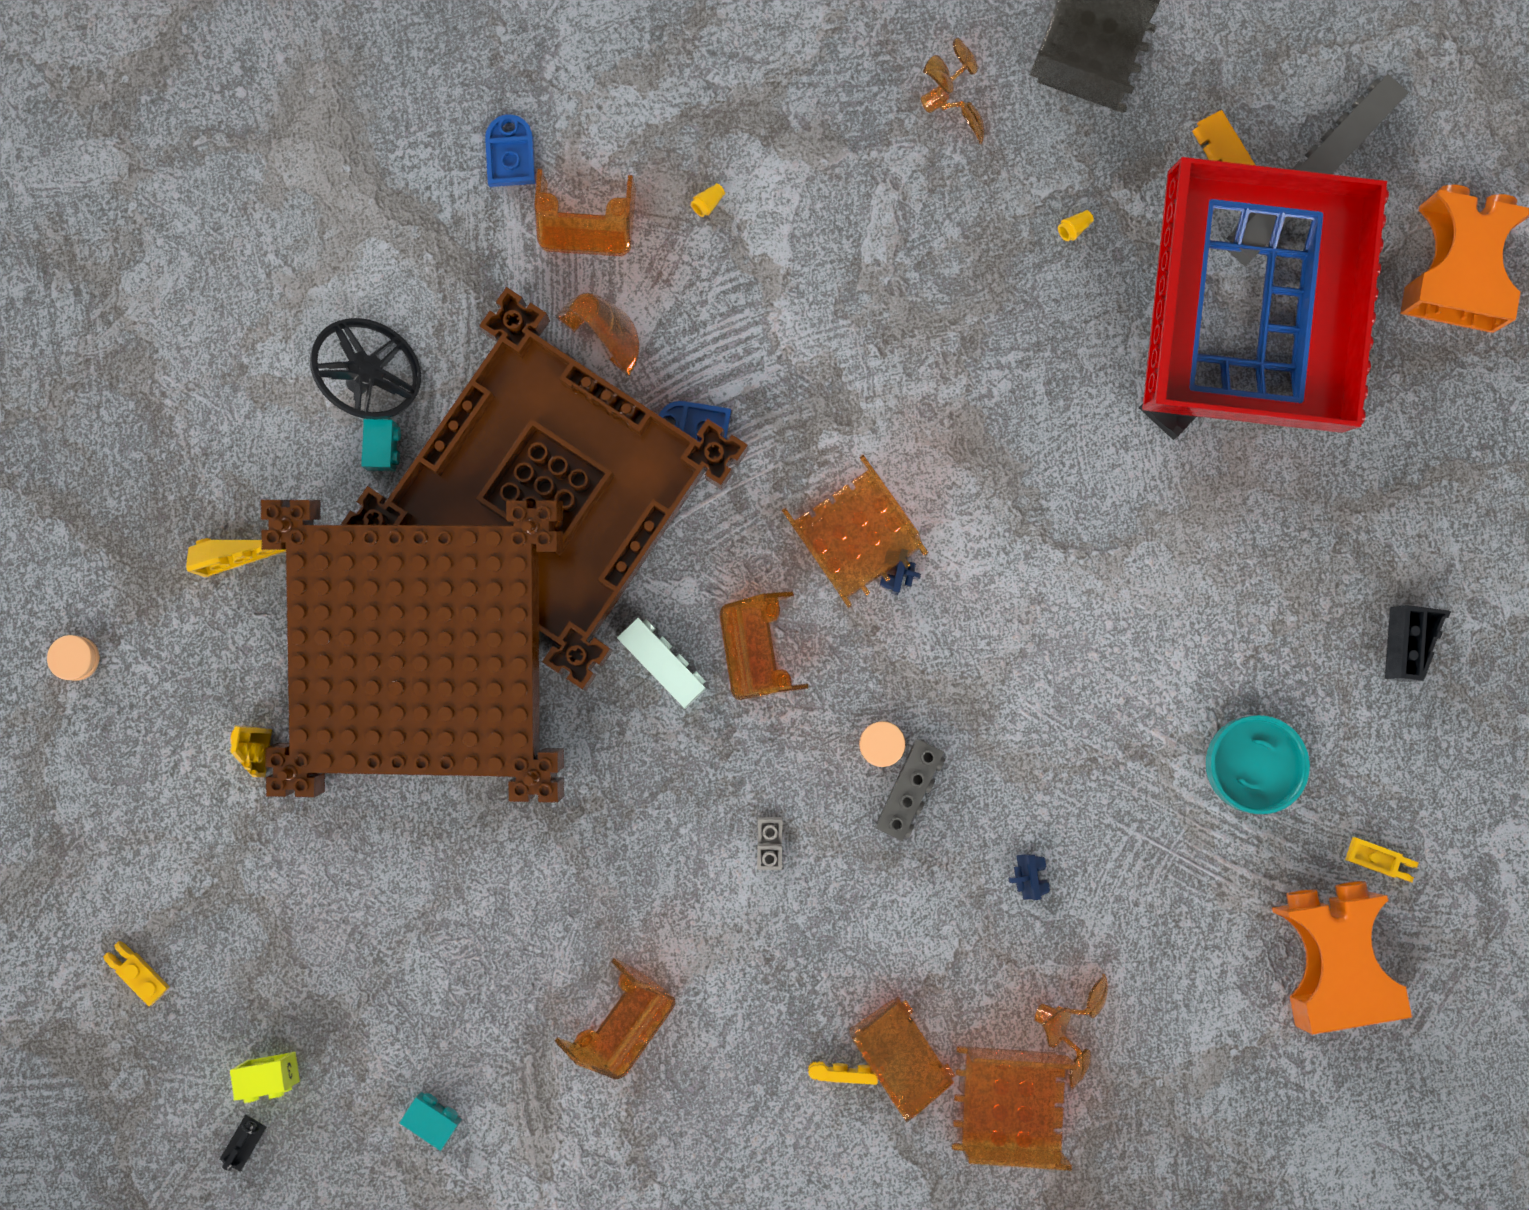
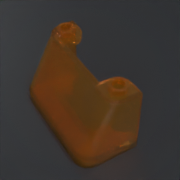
M897 996L851 1027L849 1032L855 1045L904 1120L909 1122L953 1085L954 1081L952 1078L956 1075L948 1063L945 1065L941 1063L910 1016L914 1011L906 999L901 1002Z

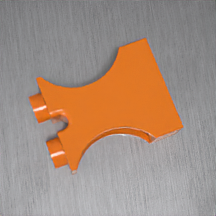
M1462 185L1442 186L1419 206L1418 211L1426 218L1433 230L1435 255L1428 271L1405 286L1400 314L1494 333L1516 320L1520 291L1513 285L1505 271L1503 247L1510 230L1529 217V208L1518 206L1517 198L1514 196L1496 194L1486 198L1485 208L1479 212L1477 210L1478 198L1469 196V188Z
M1354 881L1335 885L1337 897L1329 898L1330 908L1329 905L1319 902L1318 892L1315 889L1289 892L1286 894L1288 905L1272 908L1273 913L1286 919L1297 930L1305 947L1306 968L1304 976L1297 989L1289 996L1296 1027L1314 1035L1412 1018L1406 987L1392 980L1382 970L1372 949V927L1378 912L1388 902L1387 895L1369 892L1365 881Z

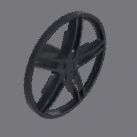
M363 318L339 320L323 329L312 346L310 368L317 387L333 405L348 414L373 420L390 418L405 411L419 392L421 369L418 359L405 339L386 325ZM350 328L371 329L391 340L370 355H367ZM336 332L340 340L339 344L349 361L318 364V353L322 343L327 337ZM396 343L397 346L382 360L377 357L391 344ZM400 349L404 352L411 366L412 386L382 369L394 358V355ZM323 368H329V369L346 368V370H319V369H323ZM322 377L331 378V380H346V386L354 393L355 408L334 396L323 382ZM373 386H377L393 395L396 393L406 398L400 405L390 410L369 412ZM366 392L365 409L363 411L361 410L362 394Z

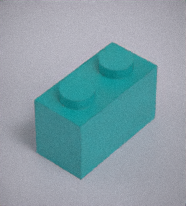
M364 419L361 467L367 471H396V465L400 463L397 441L401 440V428L398 427L395 421Z
M421 1092L415 1097L399 1124L441 1151L462 1119L458 1117V1112L448 1106L445 1108L437 1103L438 1099L432 1094Z

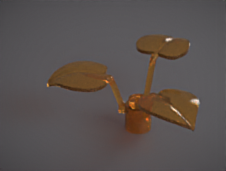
M957 37L953 40V49L958 60L962 63V67L950 77L949 69L939 55L932 56L927 61L923 73L933 78L939 86L921 96V103L928 113L940 107L943 111L947 108L961 107L963 117L978 138L979 144H981L984 138V123L976 107L971 102L965 103L964 101L947 104L949 94L954 90L952 81L966 69L971 75L976 74L978 69L975 56L964 42Z
M1103 973L1102 977L1090 990L1087 1007L1084 1010L1070 1009L1069 1007L1062 1008L1060 1006H1057L1055 1009L1042 1003L1035 1013V1022L1042 1025L1047 1036L1048 1045L1051 1048H1056L1063 1040L1076 1051L1077 1057L1073 1060L1070 1068V1089L1072 1090L1087 1073L1091 1062V1052L1087 1048L1082 1051L1065 1036L1066 1028L1071 1019V1014H1089L1090 1018H1095L1101 1012L1108 994L1107 978Z

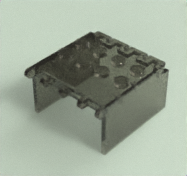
M1057 0L1053 11L1054 15L1051 16L1045 32L1046 36L1042 40L1030 76L1038 78L1037 83L1125 113L1127 105L1120 102L1125 93L1132 94L1134 91V86L1130 85L1128 78L1131 71L1141 72L1142 66L1135 63V59L1139 50L1143 52L1149 50L1150 45L1142 40L1146 31L1154 33L1157 28L1156 25L1149 22L1160 0Z

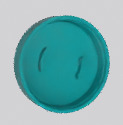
M1256 715L1230 721L1215 734L1207 750L1206 772L1214 792L1230 807L1251 814H1271L1287 808L1302 794L1309 778L1310 762L1303 740L1292 727L1279 719Z

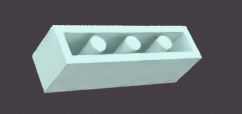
M637 618L617 639L686 709L706 690L703 686L706 681L697 671L692 674L686 668L689 663L680 654L676 657L669 650L673 646L663 636L658 639L652 633L656 629L647 619L642 622Z

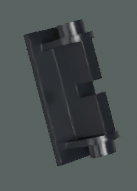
M245 1115L219 1159L223 1162L222 1168L226 1171H231L232 1168H235L241 1172L267 1127L250 1116Z

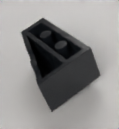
M1411 605L1390 607L1385 679L1404 682L1424 681L1434 656L1432 651L1437 639H1440L1442 636V626L1445 618H1449L1451 611Z

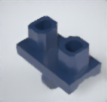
M901 549L900 552H886L884 565L897 567L895 575L882 573L879 586L891 590V594L898 595L900 593L903 577H906L905 586L912 587L913 579L921 578V574L915 572L916 563L909 562L908 570H905L909 550Z
M1032 854L1016 855L1018 866L1014 867L1015 876L1008 877L1009 883H1016L1017 892H1022L1023 900L1042 899V895L1050 892L1047 879H1038L1037 871L1045 870L1046 868L1045 858Z

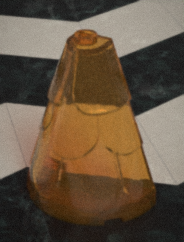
M583 293L572 298L555 315L558 320L574 333L584 321L588 323L612 355L610 362L627 376L632 373L639 356V338L634 323L623 310L600 295Z

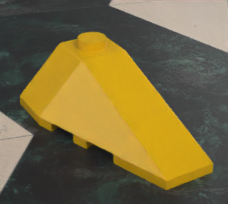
M210 538L196 541V545L188 547L186 568L187 572L208 577L286 552V549L262 550V540H211Z
M235 725L230 737L232 744L231 753L252 777H265L267 769L265 747L270 746L272 729Z

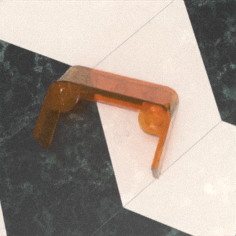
M537 169L534 203L538 244L544 251L606 256H624L629 253L632 245L636 196L633 175H628L626 198L611 199L606 206L605 215L559 212L557 198L553 194L547 193L548 183L543 170Z
M793 591L763 593L722 606L720 622L730 687L735 699H752L809 688L808 684L792 685L789 673L784 669L777 670L769 623L776 621L779 617V600L793 597Z
M613 958L611 963L622 972L618 981L619 987L624 991L621 998L597 1031L592 1029L584 1030L577 1035L573 1043L559 1037L555 1039V1042L576 1065L617 1080L623 1078L630 1071L675 1006V998L638 969Z

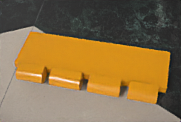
M1222 110L1197 123L1198 127L1192 133L1200 145L1209 143V145L1203 148L1209 160L1255 165Z

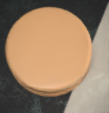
M66 635L58 638L50 646L47 654V663L51 672L61 679L84 680L90 677L97 669L99 651L96 645L85 637Z
M881 721L873 723L861 734L859 741L860 752L864 759L874 766H891L900 760L905 751L904 735L896 725L890 722Z

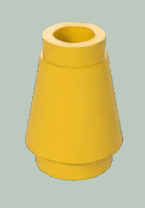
M716 183L714 186L693 197L691 202L692 209L700 217L710 215L725 195V190L720 184Z
M1085 210L1063 219L1061 224L1058 225V232L1061 238L1065 241L1075 240L1094 221L1092 213Z

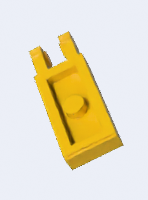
M1352 837L1345 858L1348 862L1411 883L1414 877L1398 871L1400 863L1411 868H1417L1419 864L1416 861L1403 857V854L1356 837Z
M118 941L114 945L115 949L127 960L122 963L110 952H107L103 959L111 968L116 970L115 972L148 1006H152L170 986L138 953H134L125 943Z
M815 1061L810 1063L808 1068L810 1078L817 1079L818 1081L878 1084V1072L870 1065H858L857 1069L848 1068L847 1064L834 1063L833 1067H827L823 1061Z

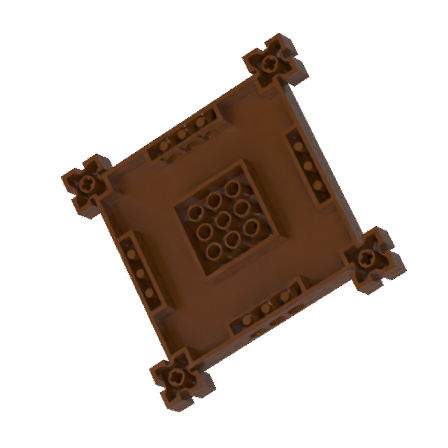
M506 287L496 301L499 307L498 312L495 314L489 311L479 325L483 333L496 341V344L388 499L367 486L356 501L362 507L357 514L350 510L340 525L514 526V521H506V501H533V508H536V501H563V521H556V531H563V551L539 552V631L561 645L560 649L552 646L542 663L561 675L566 669L570 672L566 679L586 691L597 675L591 671L594 665L597 663L603 667L613 652L611 648L593 638L701 477L705 475V479L722 490L732 476V469L729 466L731 463L736 466L741 463L748 452V445L734 435H731L728 440L723 438L724 429L708 418L697 433L698 441L540 338L539 336L550 322L547 313L531 302L527 306L522 296Z
M261 500V520H268L269 529L261 530L262 550L286 549L289 743H276L265 747L266 767H273V774L266 777V796L286 797L295 792V797H316L325 792V773L514 777L508 782L509 802H529L535 795H538V802L558 803L564 798V777H557V773L564 768V748H543L540 751L539 552L563 551V531H556V521H563V501H536V508H533V501H506V521H514V526L319 525L314 524V520H321L320 500Z

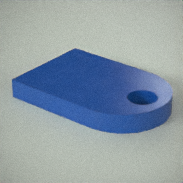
M511 114L497 117L489 124L485 135L489 187L536 184L534 141L528 123L521 117ZM507 123H513L515 128L512 132H504L503 126Z
M675 401L666 405L660 411L659 416L664 419L668 417L673 418L676 421L675 426L697 441V433L708 418L724 429L723 438L727 439L731 409L687 401Z

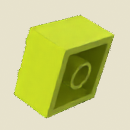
M296 1052L246 1060L230 1070L234 1101L243 1099L244 1103L257 1101L259 1097L268 1095L269 1099L281 1097L284 1095V1092L292 1090V1086L300 1082Z

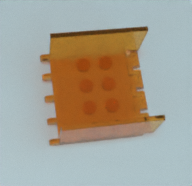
M864 455L859 458L865 472L851 481L855 489L851 490L847 484L832 494L836 501L832 504L828 498L812 508L816 516L812 518L807 511L794 520L786 508L782 510L848 608L852 606L851 601L848 599L850 596L861 589L866 596L870 594L866 585L881 575L886 582L889 581L890 578L886 572L902 561L904 566L908 568L911 565L907 561V557L919 549L924 556L928 554L918 530Z
M957 1046V1052L966 1053L965 1069H956L955 1075L965 1076L964 1095H954V1101L963 1102L962 1120H953L954 1127L962 1128L961 1143H952V1150L962 1151L968 1164L1072 1171V1164L1062 1152L1063 1133L1054 1132V1129H1063L1064 1108L1055 1106V1103H1064L1065 1082L1056 1081V1077L1065 1078V1069L1076 1070L1077 1065L1067 1055H1058L1054 1052Z

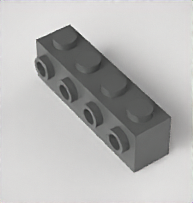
M915 739L874 828L903 841L904 837H910L914 828L911 822L915 815H920L925 804L922 802L925 792L928 794L931 792L935 783L932 777L936 770H941L945 762V758L942 757L944 751L919 739Z

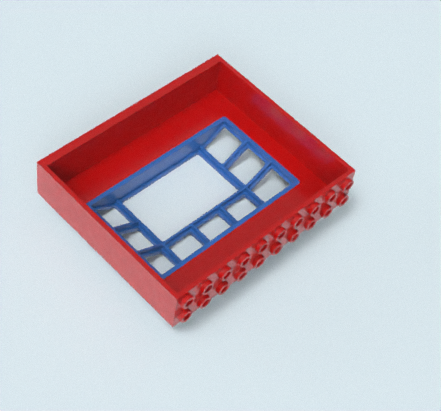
M1181 157L1167 173L1142 410L1338 433L1362 427L1366 417V412L1363 409L1364 400L1368 395L1366 379L1371 369V362L1369 361V351L1373 346L1371 332L1376 320L1374 303L1379 293L1378 287H1376L1377 277L1381 272L1379 256L1384 245V240L1381 238L1382 229L1386 223L1384 208L1389 197V191L1386 190L1387 181ZM1215 208L1241 211L1233 243L1210 240L1212 215ZM1251 212L1276 215L1268 247L1248 246L1242 243L1248 216ZM1285 217L1312 219L1303 251L1277 247ZM1209 248L1241 252L1239 248L1261 250L1258 254L1267 256L1256 360L1198 354ZM1276 256L1302 260L1299 289L1273 285ZM1272 294L1298 297L1295 326L1269 323ZM1268 332L1294 335L1291 364L1265 361ZM1197 362L1220 365L1222 388L1197 386L1195 384ZM1229 365L1254 368L1256 371L1257 392L1232 390L1230 386ZM1264 369L1289 372L1291 374L1293 396L1268 394L1266 392Z

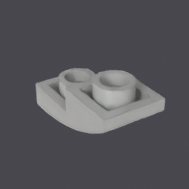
M758 817L757 870H782V817Z

